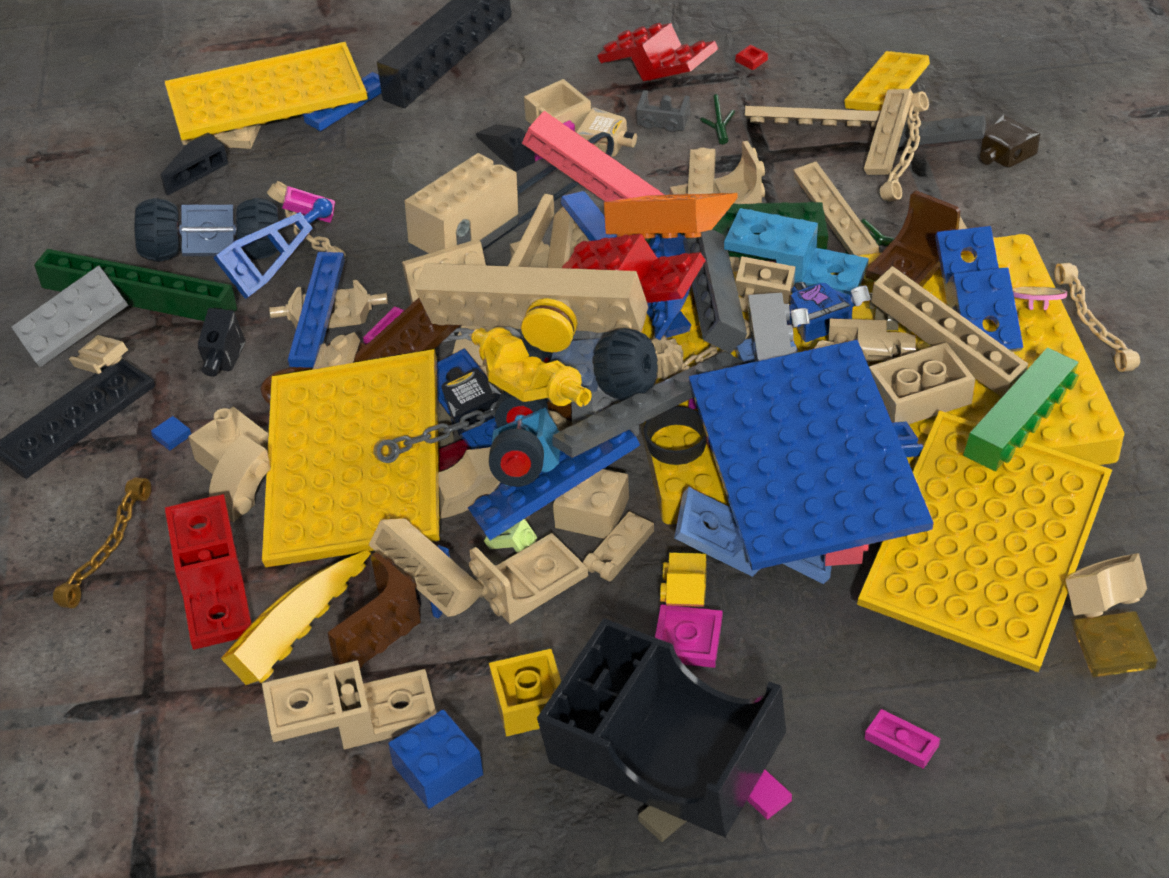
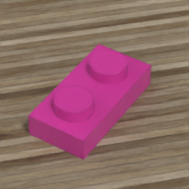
M883 709L879 711L865 731V740L922 769L925 768L940 743L939 737Z

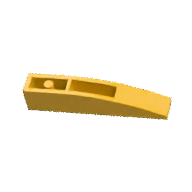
M368 550L357 553L322 569L297 584L260 614L220 659L245 685L257 681L259 683L264 682L273 673L274 669L272 666L276 661L283 660L293 650L291 644L296 639L299 640L311 630L310 623L315 617H321L330 608L328 602L333 597L336 598L347 589L348 585L346 582L349 578L357 576L365 568L364 561L371 553Z

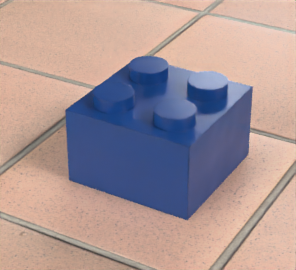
M444 710L439 711L388 743L394 768L428 809L483 775L480 751Z

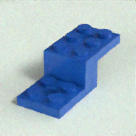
M991 226L937 232L935 239L947 306L1011 352L1021 351L1024 347L1009 267L999 268ZM970 251L975 257L974 262L968 263L963 261L961 252ZM983 320H993L997 326L996 331H986L982 325Z

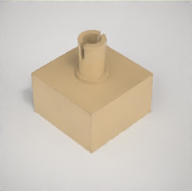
M235 407L217 410L214 413V420L188 436L195 460L212 474L227 448L241 434L266 448L268 454V433Z

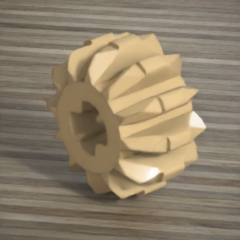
M666 335L661 340L653 336L651 341L655 347L658 359L656 380L658 378L667 380L668 376L673 377L681 370V365L683 364L682 346L677 344L676 339L667 340Z

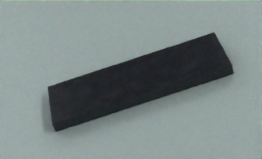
M122 358L112 366L103 367L100 374H93L0 439V461L23 478H29L156 386L154 379Z

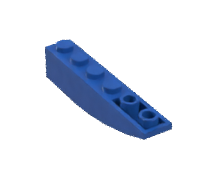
M658 233V235L655 234L654 238H651L649 246L657 258L681 255L685 253L683 244L685 236L678 233V237L662 238V233ZM690 287L683 299L652 303L651 308L654 310L652 325L655 326L656 339L661 340L670 328L689 295Z

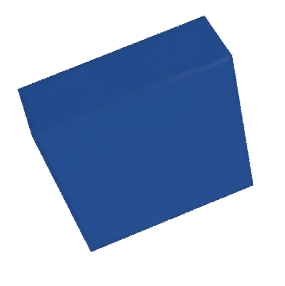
M174 416L151 430L153 438L169 451L191 435L190 429Z

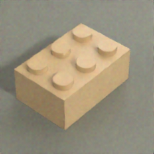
M947 342L869 367L891 422L907 421L908 424L936 416L939 410L948 412L972 404L975 378Z

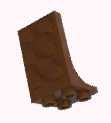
M913 191L910 195L908 213L899 234L866 269V278L876 282L893 266L923 287L940 268L935 235L937 232L959 229L960 208L922 192Z
M378 552L371 555L377 590L380 595L327 632L335 666L358 660L359 668H361L364 663L375 655L384 652L389 645L400 637L407 635L415 626L421 623L419 615L420 604L416 597L415 589L417 586L415 581L409 574L401 573L390 558H384Z

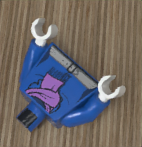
M798 282L792 288L789 305L790 320H787V325H792L793 328L797 327L805 343L829 334L830 319H852L853 307L860 306L863 301L871 300L867 286H859L852 289L850 294H845L834 290L827 283H819L808 287L805 282Z

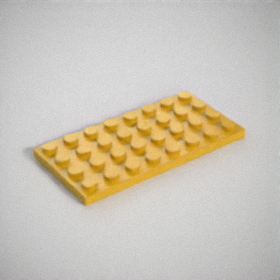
M346 42L164 81L181 141L193 140L206 133L219 134L223 131L242 129L245 126L264 124L281 118L287 119L291 116L304 113L309 114L317 110L335 108L339 105L357 103L367 99L366 89Z

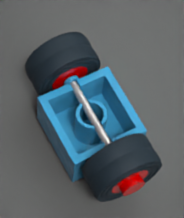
M504 391L496 404L495 422L498 428L493 430L489 467L493 476L505 484L506 487H520L532 483L541 472H549L559 464L560 450L553 446L552 435L558 433L559 430L548 413L545 398L522 402Z

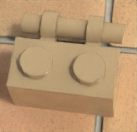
M741 256L736 277L738 296H743L739 297L742 311L748 312V295L782 293L784 304H789L795 281L796 267Z

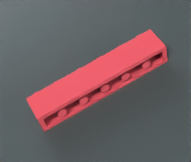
M545 111L528 128L523 139V145L605 202L646 195H664Z

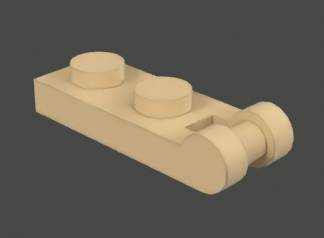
M628 512L593 554L589 553L586 556L583 564L588 568L589 572H597L601 578L609 582L612 581L654 532V523Z

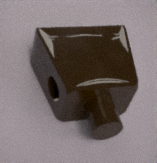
M1002 114L985 131L984 138H982L980 158L984 164L989 165L995 161L1006 168H1010L1038 153L1041 133Z

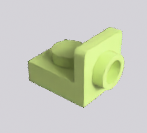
M523 519L490 541L486 536L484 542L489 549L513 547L519 553L534 544L537 536L527 521Z

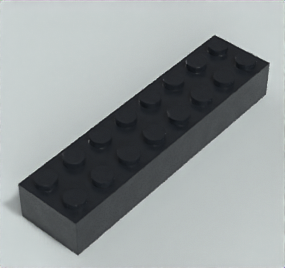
M451 0L377 61L382 100L405 109L511 18L510 0Z

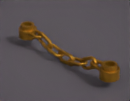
M135 477L127 481L125 485L126 495L117 508V521L113 527V533L108 536L104 544L94 553L90 561L78 568L66 583L55 588L53 600L60 607L71 609L77 607L81 599L79 586L82 580L95 572L108 559L110 554L116 550L124 537L123 534L127 522L132 517V506L136 500L146 501L149 498L151 483L148 479ZM129 497L132 499L130 503L126 502ZM121 509L126 512L128 511L127 517L121 515ZM122 524L120 531H117L119 525ZM114 537L116 539V542L112 547H110L108 544ZM103 551V552L106 553V554H105V555L102 557V559L98 562V561L95 560V559H96V558L100 555V553ZM88 566H91V569L81 575V572L83 570H85Z

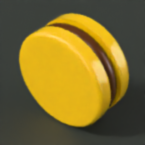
M544 298L534 301L528 307L521 323V331L524 338L532 346L545 352L555 353L565 350L571 344L578 321L575 313L566 304L555 299Z

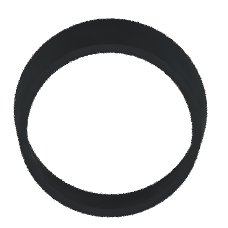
M675 406L647 420L644 426L648 450L660 462L671 465L690 463L699 458L705 450L707 442L706 433L699 412L693 409ZM684 425L696 430L702 440L689 449L673 451L655 445L651 438L658 430L666 426Z

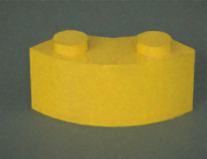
M669 553V562H663V581H667V583H661V602H666V606L704 607L706 554Z

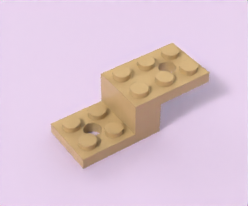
M357 660L262 683L273 742L339 727L343 747L348 749L398 737L436 714L425 669L363 684ZM298 701L308 702L303 708H292L293 704ZM399 701H406L409 703L405 708L396 709L393 707V705Z

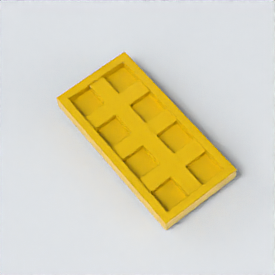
M886 51L844 100L845 108L862 111H881L887 90L909 89L930 64L929 55Z

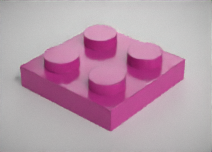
M661 605L655 638L673 644L678 658L684 665L715 668L723 611Z

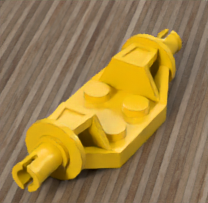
M502 327L494 328L489 332L484 328H480V330L477 328L473 331L471 341L473 344L480 346V358L485 363L488 381L522 402L548 398L551 403L557 406H565L573 401L576 405L583 407V405L586 406L590 402L591 391L581 386V375L575 368L565 366L558 360L545 363L538 357H528L529 354L523 341L512 336L510 331Z

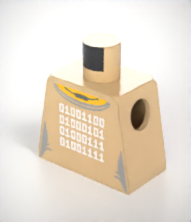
M597 108L591 109L577 131V134L586 140L600 132L610 134L614 140V149L611 157L617 155L622 145L634 147L637 141V134L627 131V121L624 117ZM601 138L593 145L606 153L608 146L607 138Z

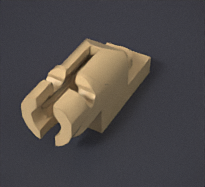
M830 319L829 341L834 342V339L838 336H844L850 341L858 340L866 361L885 362L915 352V335L887 332V320Z

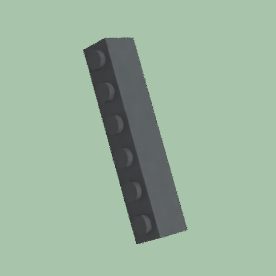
M712 229L701 232V237L685 238L683 244L685 253L701 252L706 260L692 282L703 340L731 353L738 345L744 342L747 330L728 250H724L725 236Z

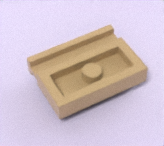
M354 332L346 336L339 335L331 341L329 346H326L325 343L322 344L313 369L353 363L360 343L356 333Z
M97 335L78 351L79 356L70 357L69 360L76 368L100 374L102 372L100 368L103 365L112 366L118 363L128 349L123 341Z

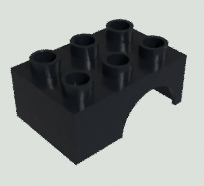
M603 618L537 717L549 763L724 838L729 833L786 733L782 686L769 681L766 686V693L754 699L738 698L722 693L692 674L678 658L673 644Z

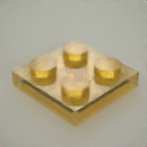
M1136 611L1074 620L1073 629L1093 677L1156 668V656Z

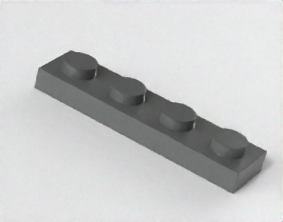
M985 115L921 121V125L918 128L920 136L919 145L984 138L986 127ZM907 124L904 125L898 147L906 146L910 138V129Z

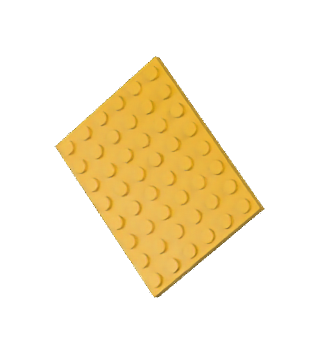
M434 349L272 376L268 459L271 469L266 475L262 562L265 567L356 554L365 550L375 551L369 546V543L380 521L387 519L405 518L431 542L439 541L438 442L429 444L422 441L412 444L410 450L399 454L398 458L391 463L378 461L373 453L375 444L381 439L393 440L401 436L414 438L423 435L425 429L438 425L437 356ZM438 429L428 433L431 434L430 439L438 437ZM405 440L397 442L399 449L407 447L403 444ZM384 445L381 448V454L383 456L387 455L389 449Z
M939 410L913 470L914 477L933 520V530L883 541L859 595L857 605L1039 673L1068 593L1065 579L1077 569L1112 469L1026 440L1022 448H1016L1008 464L1004 462L995 472L963 456L969 434L978 423Z

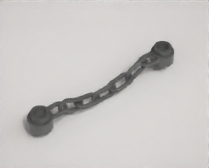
M497 401L491 405L489 410L485 412L476 410L462 416L459 423L451 426L444 423L425 429L423 435L414 438L401 436L393 440L381 439L374 446V456L380 462L391 463L398 458L399 454L410 450L412 444L422 441L429 444L448 438L452 431L461 428L471 430L481 426L485 418L492 415L495 417ZM477 415L476 419L480 420L479 422L469 425V422L465 421V419ZM440 428H443L442 432L446 433L445 435L433 439H430L431 434H428L429 432ZM405 440L403 444L407 447L399 449L397 442ZM384 445L389 449L388 454L385 456L381 454V448Z

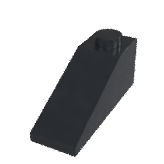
M495 124L476 133V137L513 171L516 172L535 163V153L522 144L526 132L520 127Z
M206 133L188 142L160 174L165 194L168 196L227 165L228 160L224 144L210 133Z

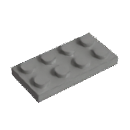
M97 266L12 326V329L34 361L41 367L127 307L128 304L100 266Z

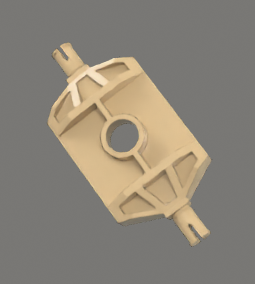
M353 280L354 288L337 290L332 307L334 313L330 315L327 329L365 323L369 310H372V305L388 304L387 293L370 296L357 280ZM301 287L296 288L286 306L269 307L271 319L287 316L288 320H291L295 328H297L306 294L302 295Z

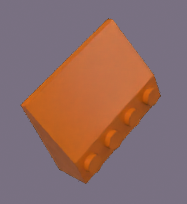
M738 194L646 195L604 202L606 234H617V237L642 234L644 238H654L655 233H662V238L678 237V233H685V238L701 237V232L714 228L736 201Z

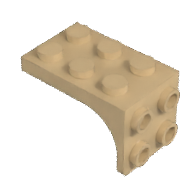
M748 141L742 142V157L736 169L724 177L715 179L714 193H737L738 198L734 202L735 204L762 203V198L765 197V189L761 181V176L765 175L764 164L758 160L756 149L752 148ZM688 184L670 187L671 195L688 194Z
M552 533L495 566L477 547L470 550L471 561L469 562V567L473 573V579L484 588L479 597H484L490 603L493 612L497 616L502 615L509 624L588 576V568Z

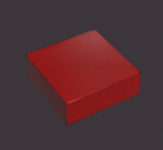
M749 45L735 55V62L751 70L756 69L768 60L767 52L752 45Z

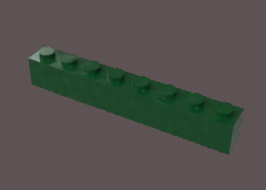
M46 249L34 264L41 287L44 289L62 292L97 266H100L128 306L205 321L208 308L232 310L234 312L237 310L232 285L52 249Z

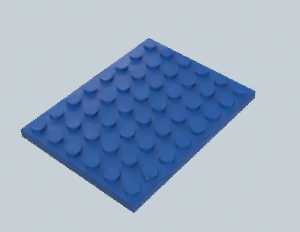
M858 340L689 376V385L752 571L933 530V520Z

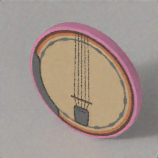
M1036 286L1013 288L1014 297L1028 299L1027 304L1030 310L1033 309V300H1043L1042 307L1044 310H1047L1049 300L1067 297V291L1058 288Z

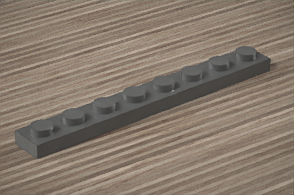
M725 351L661 383L655 384L644 394H635L552 435L553 446L573 458L693 398L689 385V376L743 365L745 362Z

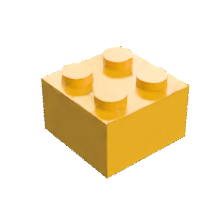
M552 649L489 663L492 688L506 737L540 729L537 717L561 683Z

